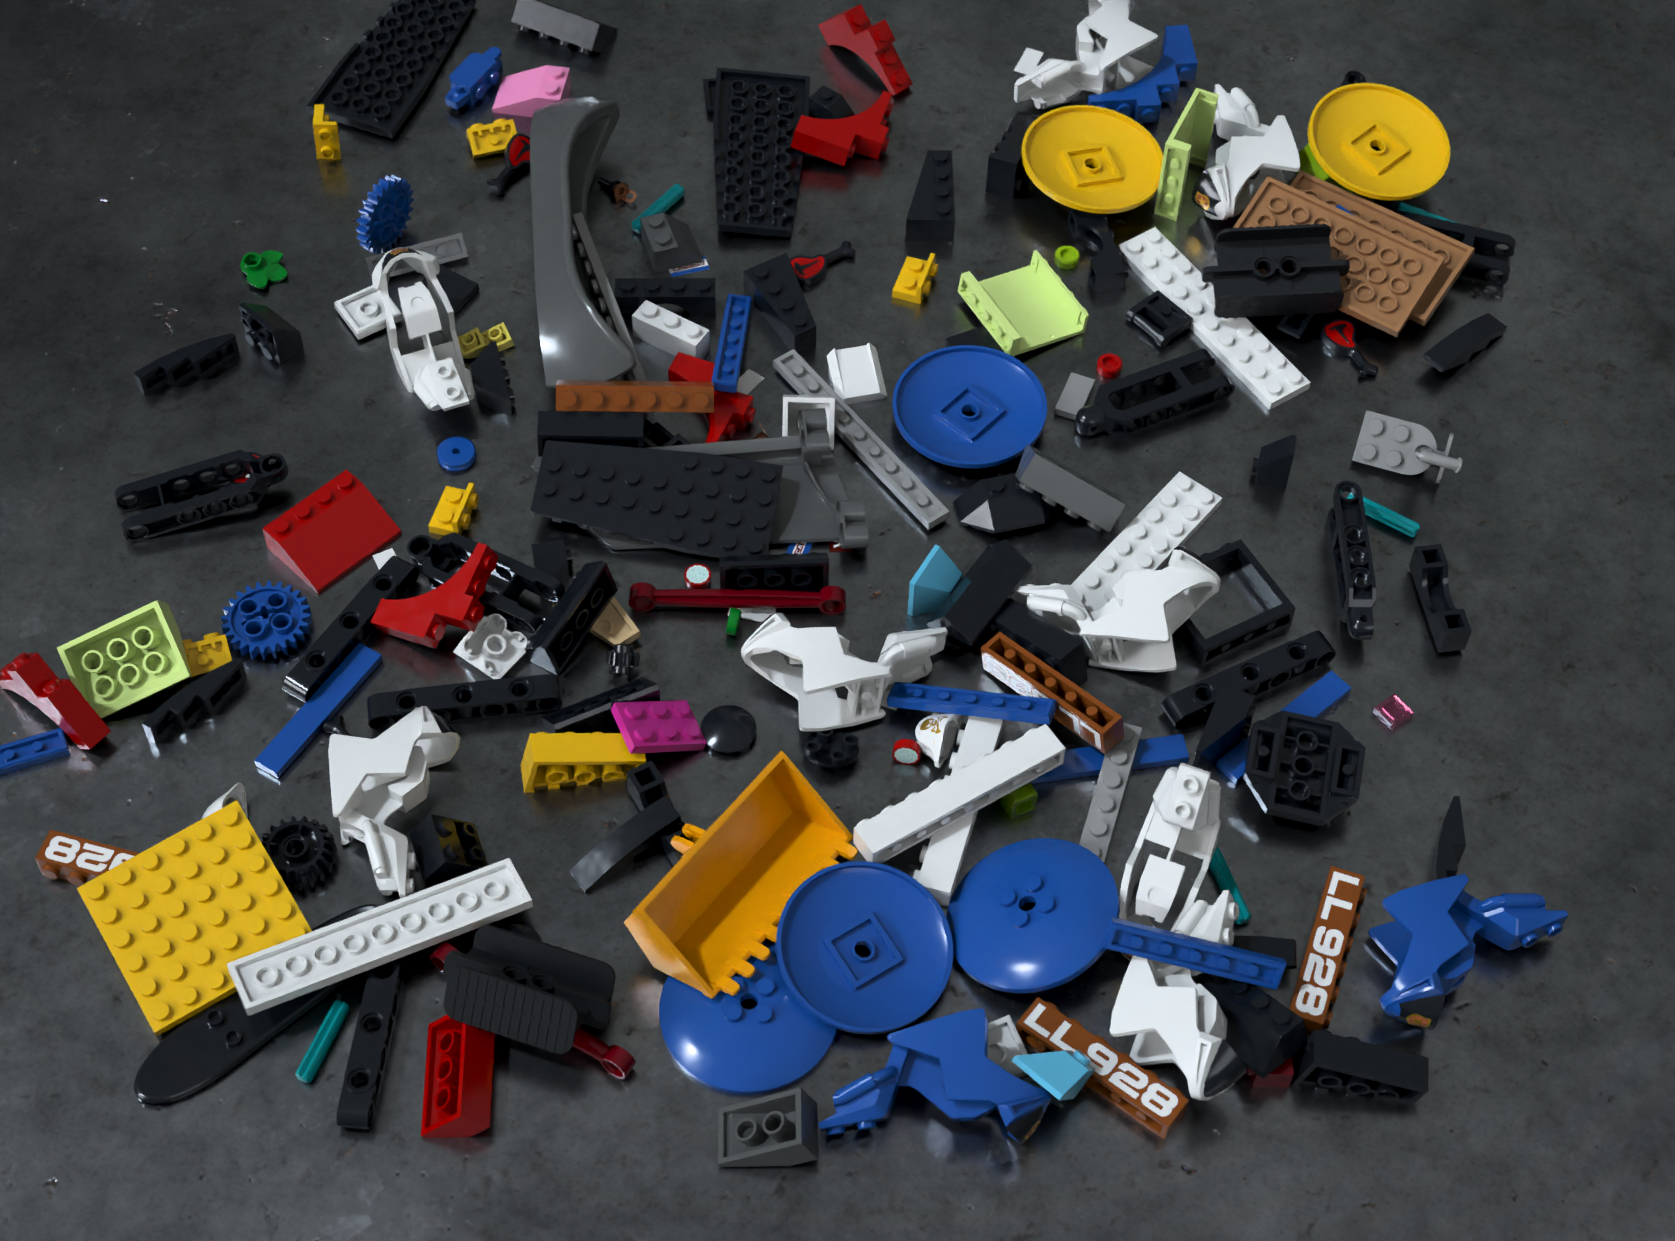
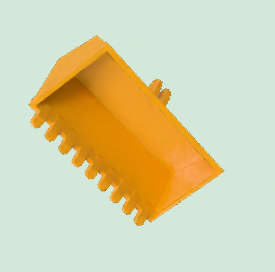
M781 750L706 830L687 823L682 827L683 834L694 842L680 836H674L671 839L670 843L673 848L683 854L682 858L632 911L630 916L624 921V924L655 969L701 991L711 999H714L721 990L734 996L739 992L740 986L731 978L735 973L746 978L753 976L755 967L747 962L751 955L762 961H765L770 956V950L762 943L766 938L776 943L777 926L787 901L799 885L816 872L840 864L835 860L839 855L849 860L855 859L858 855V850L849 844L853 840V835Z

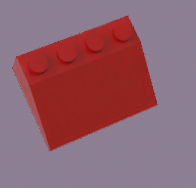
M347 469L262 528L267 548L318 594L402 534L399 527L365 485Z

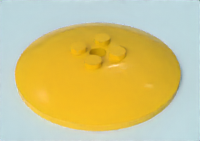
M1355 83L1339 87L1326 94L1317 103L1309 119L1308 141L1315 159L1332 179L1357 194L1388 201L1411 199L1428 192L1436 186L1447 170L1450 161V143L1442 123L1424 103L1394 87L1376 83ZM1371 147H1378L1381 151H1375Z
M1072 105L1051 110L1038 117L1029 126L1023 138L1021 148L1022 163L1032 182L1053 200L1079 211L1097 214L1129 211L1149 201L1158 191L1163 153L1159 144L1142 125L1114 110L1090 105Z

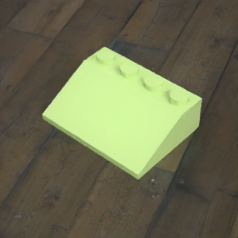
M159 600L57 647L71 682L101 719L192 676L176 620L169 604Z

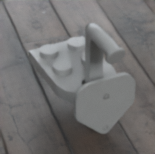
M1366 410L1352 461L1405 475L1419 474L1428 469L1431 464L1439 466L1436 484H1440L1444 468L1459 473L1463 464V459L1460 457L1458 459L1448 457L1454 433L1450 432L1445 450L1438 449L1434 435L1425 426ZM1419 445H1427L1421 448H1417Z

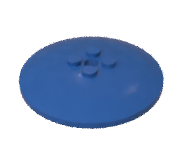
M958 345L927 353L908 366L896 383L893 393L892 411L899 432L919 453L936 462L953 467L986 468L1017 458L1023 454L1027 444L1032 446L1037 441L1046 422L1047 399L1039 379L1018 359L993 348L976 345ZM971 411L975 413V415L973 416H966L963 414V412Z
M1036 838L1015 842L994 851L979 861L968 871L956 887L946 915L952 934L953 955L960 967L969 976L995 990L1011 993H1031L1060 986L1091 967L1106 950L1103 948L1102 942L1111 917L1119 918L1120 898L1115 880L1108 867L1097 855L1085 847L1070 841L1053 838ZM1029 902L1036 903L1033 909L1029 911L1022 910L1025 904Z
M853 861L836 864L816 872L793 892L782 911L777 926L776 955L781 975L789 991L801 1006L825 1024L846 1032L882 1034L901 1029L915 1022L936 1003L950 977L953 963V941L949 923L943 910L922 884L894 867L875 862ZM857 945H865L870 950V956L866 958L859 957L855 953V947Z
M767 938L762 944L770 950V956L765 961H762L751 955L747 962L755 967L753 976L746 978L735 973L731 978L740 986V990L736 995L732 996L721 990L714 999H711L701 991L669 975L661 993L659 1003L660 1029L668 1051L688 1075L718 1091L738 1095H759L789 1087L809 1075L822 1062L829 1052L837 1033V1028L825 1024L814 1017L794 998L785 984L779 969L776 943ZM746 999H752L757 1002V1006L754 1009L747 1010L741 1006V1003Z

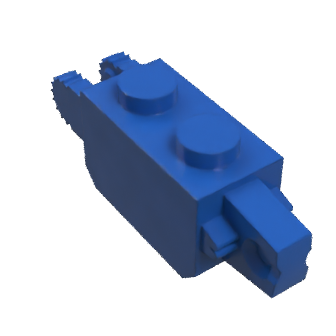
M496 46L490 47L483 55L478 52L471 53L449 75L451 89L445 97L447 106H451L454 109H459L465 103L473 106L492 85L496 84L499 79V71L503 67L502 61L499 59L501 56L500 48Z

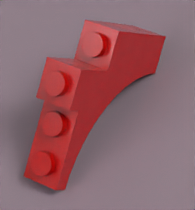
M861 4L836 14L818 25L828 46H843L859 55L877 73L888 91L892 93V96L913 84L892 44L896 39L886 20L871 24Z
M883 90L880 98L870 108L851 117L819 119L801 115L794 132L791 148L845 166L848 157L853 158L855 152L878 160L881 151L886 152L890 142V138L886 137L889 128L885 127L887 119H884V117H890L894 105L890 103L892 93Z
M678 352L668 369L669 381L711 382L715 363ZM714 391V413L703 412L709 425V433L705 443L727 441L729 438H733L736 429L744 432L748 422L752 423L756 415V408H753V396L740 392Z
M478 543L460 570L437 588L425 594L407 599L392 600L381 598L370 623L384 634L435 649L444 636L447 624L474 632L478 623L482 620L485 607L479 602V598L485 591L486 583L491 572L496 567L499 556L488 545Z
M24 652L0 670L2 674L0 675L1 688L21 695L38 707L72 739L79 749L90 750L111 732L69 679H59L38 653L27 654Z

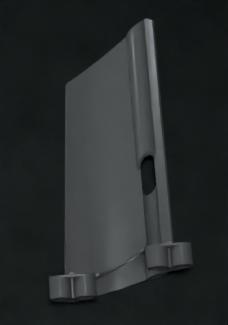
M825 408L798 410L800 435L648 447V449L707 453L782 465L783 472L770 544L839 541L842 550L869 547L864 500L849 501L845 493L830 448ZM542 456L536 457L532 464V468L536 472H539ZM588 527L613 550L664 548L655 546L654 542L642 539L640 542L630 540L625 535L617 533L609 535L603 533V530Z

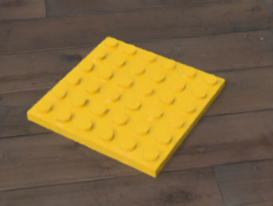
M237 800L77 888L156 1036L163 1034L237 991L229 974L227 963L312 932Z

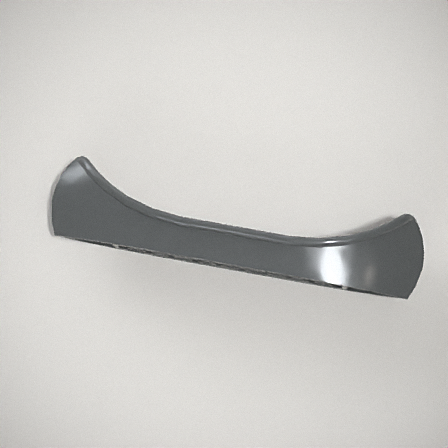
M595 96L570 97L536 109L532 117L530 171L535 290L546 386L550 388H556L557 380L612 381L629 370H633L637 365L632 349L614 332L590 301L589 278L585 273L583 265L585 260L584 257L580 258L576 247L578 241L577 239L573 240L572 214L582 212L584 219H586L587 198L592 179L620 117L618 103L613 99Z

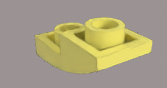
M504 322L480 333L477 327L457 337L464 359L477 358L494 341L497 343L498 351H503L515 345Z

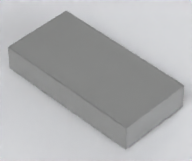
M1071 372L1057 402L1054 414L1075 420L1078 410L1086 406L1095 386V379Z

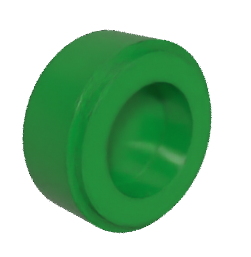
M731 607L726 634L737 635L742 615L741 609Z

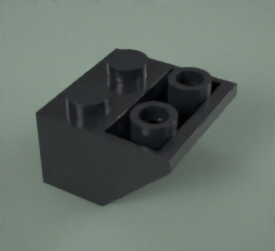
M244 302L239 305L240 319L246 332L244 335L245 339L251 346H256L262 350L268 359H273L282 365L304 349L300 331L269 307Z
M429 814L409 833L423 880L426 882L440 884L488 866L474 823Z

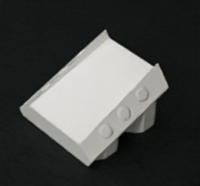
M871 343L839 350L833 348L827 355L829 379L833 382L834 391L847 405L885 399L887 397L877 350Z
M491 614L484 616L478 623L475 631H469L453 652L491 678L501 679L526 654L525 648L528 641L521 632H513L508 629L506 619L500 614Z

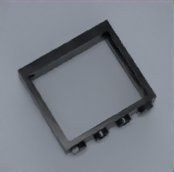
M1240 539L1233 543H1226L1220 549L1211 553H1204L1200 557L1213 571L1236 561L1272 606V609L1207 639L1203 637L1190 618L1175 632L1202 666L1290 625L1296 608Z

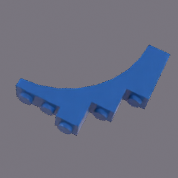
M1188 25L1165 26L1163 54L1150 73L1125 88L1103 94L1088 95L1087 105L1107 108L1128 117H1134L1138 123L1159 122L1161 102L1177 101L1179 81L1195 80L1198 62Z

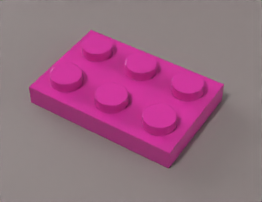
M687 700L615 702L611 708L613 717L630 754L703 750L707 744Z

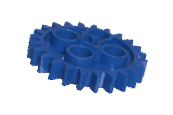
M386 175L385 179H379L378 185L373 184L372 192H367L368 199L362 201L364 208L358 211L361 213V217L356 220V222L360 223L356 228V231L359 232L357 239L360 240L359 245L363 246V249L375 254L384 253L386 249L391 250L392 243L397 244L398 236L403 237L402 230L408 228L406 221L411 220V217L408 215L413 210L410 204L414 201V198H411L413 190H410L411 184L407 183V180L395 175Z
M270 580L266 583V587H262L259 582H256L255 589L248 585L246 586L245 594L237 591L238 599L229 598L230 607H224L225 615L221 616L223 624L221 628L223 634L226 635L227 642L231 643L234 651L239 649L241 656L250 652L251 659H254L258 654H261L263 660H266L268 654H272L274 659H276L279 651L287 655V648L289 646L294 649L298 648L296 640L305 641L304 633H310L309 624H312L310 605H308L307 598L302 597L301 591L296 590L293 592L291 584L283 589L281 581L274 587Z

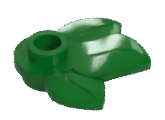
M268 250L261 254L250 252L242 257L240 263L241 270L247 275L248 283L255 288L264 289L268 281L276 283L288 276L287 271L278 264L283 258V253L273 250Z

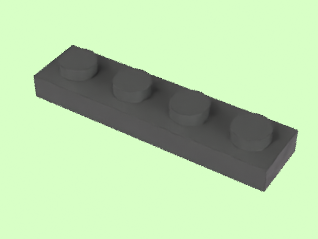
M462 232L403 247L429 253L437 258L439 264L468 257ZM387 252L365 257L371 281L375 266ZM400 259L393 264L389 277L415 271V269Z

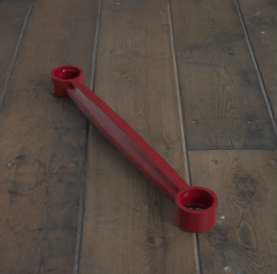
M639 582L633 584L629 589V606L637 611H649L655 605L718 608H819L825 614L836 615L844 612L846 609V591L838 586H826L820 592L752 589L656 590L652 584Z
M441 942L429 956L434 966L442 972L447 954L450 951H458L454 946L446 942ZM581 1027L576 1030L573 1047L600 1061L602 1066L613 1076L620 1079L626 1078L636 1064L634 1057L628 1051L617 1045L608 1046Z

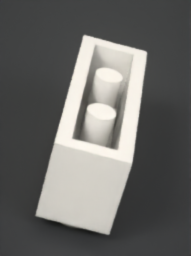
M645 300L632 315L633 336L669 354L676 356L678 352L703 359L710 351V332L708 329Z

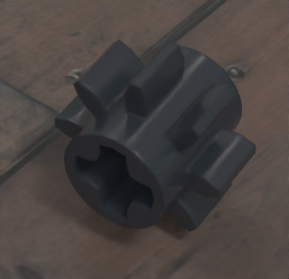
M614 644L613 651H606L605 664L612 665L611 672L632 674V668L639 666L640 653H634L633 645Z

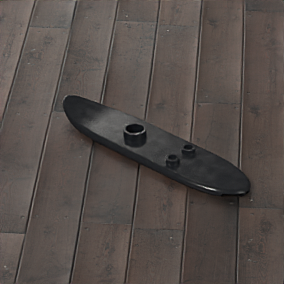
M367 904L353 908L311 930H318L379 906ZM346 979L250 1016L247 1015L240 996L236 991L187 1019L154 1048L138 1070L134 1081V1094L142 1103H162L167 1101L170 1103L201 1090L227 1073L319 1003Z

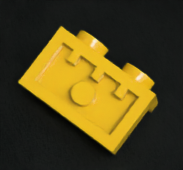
M314 104L313 131L317 160H340L341 148L338 123L330 121V115L325 114L324 104Z
M506 118L497 119L487 125L477 123L466 130V138L470 143L474 159L505 152L509 140L517 134L514 120H507Z
M930 253L927 261L907 256L893 287L892 297L921 304L924 295L928 296L930 292L931 278H935L938 272L939 264L935 263L936 254Z
M469 482L466 490L450 486L445 487L428 525L430 533L443 536L451 533L461 535L464 529L467 530L471 511L477 508L479 502V494H476L475 483Z
M219 632L210 633L203 636L204 640L192 642V639L182 640L192 675L185 680L203 676L232 661L225 634L220 635Z

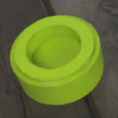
M1061 246L1055 252L1054 261L1062 269H1073L1079 263L1080 254L1072 246Z

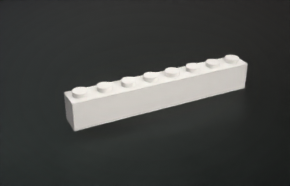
M964 715L963 723L966 724L965 730L960 729L957 736L956 746H959L958 753L952 752L949 762V768L952 769L951 775L959 767H967L976 762L983 754H991L996 751L1006 720ZM978 811L928 838L930 839L929 845H923L919 862L923 864L921 870H915L913 878L922 884L941 906H949Z
M1046 724L1037 729L1032 728L1017 740L1004 743L1000 749L993 753L983 754L976 762L969 766L959 767L952 775L945 779L935 780L928 788L921 792L911 793L904 801L897 805L887 806L880 814L873 818L863 819L854 827L853 843L867 862L881 864L1062 765L1066 748Z

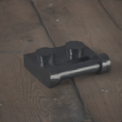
M1158 290L1129 309L1125 316L1130 323H1136L1155 339V343L1161 348L1165 347L1175 336L1189 328L1191 322H1193V318ZM1142 314L1148 315L1165 330L1161 332L1145 319Z

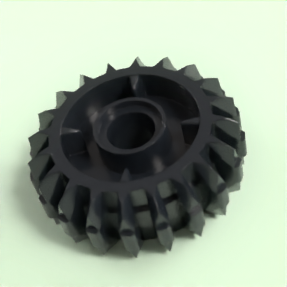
M292 815L291 822L286 823L281 819L279 827L271 825V833H263V842L261 843L289 891L293 886H297L302 891L305 884H309L313 888L314 880L317 879L323 882L325 878L323 873H331V865L336 864L335 854L337 847L334 843V836L328 831L325 824L319 825V821L316 818L309 822L308 818L304 815L300 821H297Z

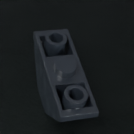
M494 341L470 365L475 395L478 402L505 415H512L511 404H515L514 392L512 388H507V385L511 383L508 369L503 370L502 366H506L504 352L498 351L497 343Z

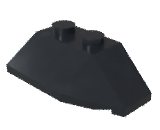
M1016 473L979 480L953 501V507L960 525L966 527L969 525L975 529L993 534L1045 524L1060 504L1057 503L1056 506H1053L1042 499L1043 494L1036 490L1032 494L1019 486L1020 481L1015 476Z

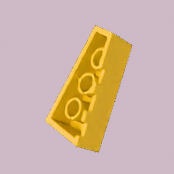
M530 733L520 765L524 794L534 792V787L547 785L548 790L560 789L561 783L577 782V786L588 785V783L597 778H602L603 782L627 779L626 771L646 763L645 753L630 754L621 733Z

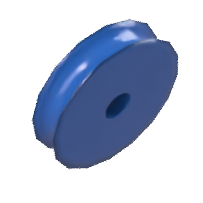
M461 436L445 439L437 448L438 462L443 468L450 471L467 469L476 459L474 443L470 439Z

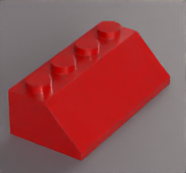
M448 1015L428 1024L421 1137H471L490 1128L495 1033L451 1019Z

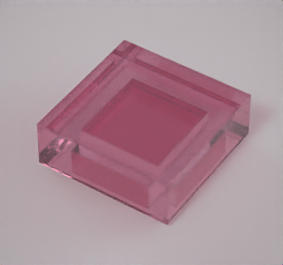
M1395 694L1374 707L1373 713L1391 731L1411 719L1414 713Z

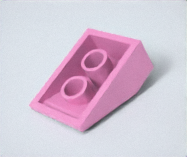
M545 65L503 77L492 112L532 118L536 109L549 103L569 98L572 89L570 68Z

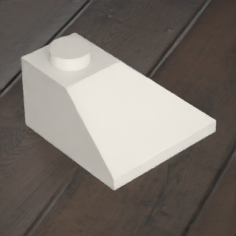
M783 394L782 436L800 435L798 410L825 408L830 448L834 450L835 398Z

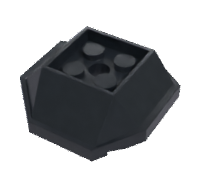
M1283 710L1264 720L1253 723L1243 778L1265 814L1323 826L1357 802L1360 793L1366 747L1359 741H1356L1339 722ZM1296 768H1301L1305 770L1306 773L1299 772Z

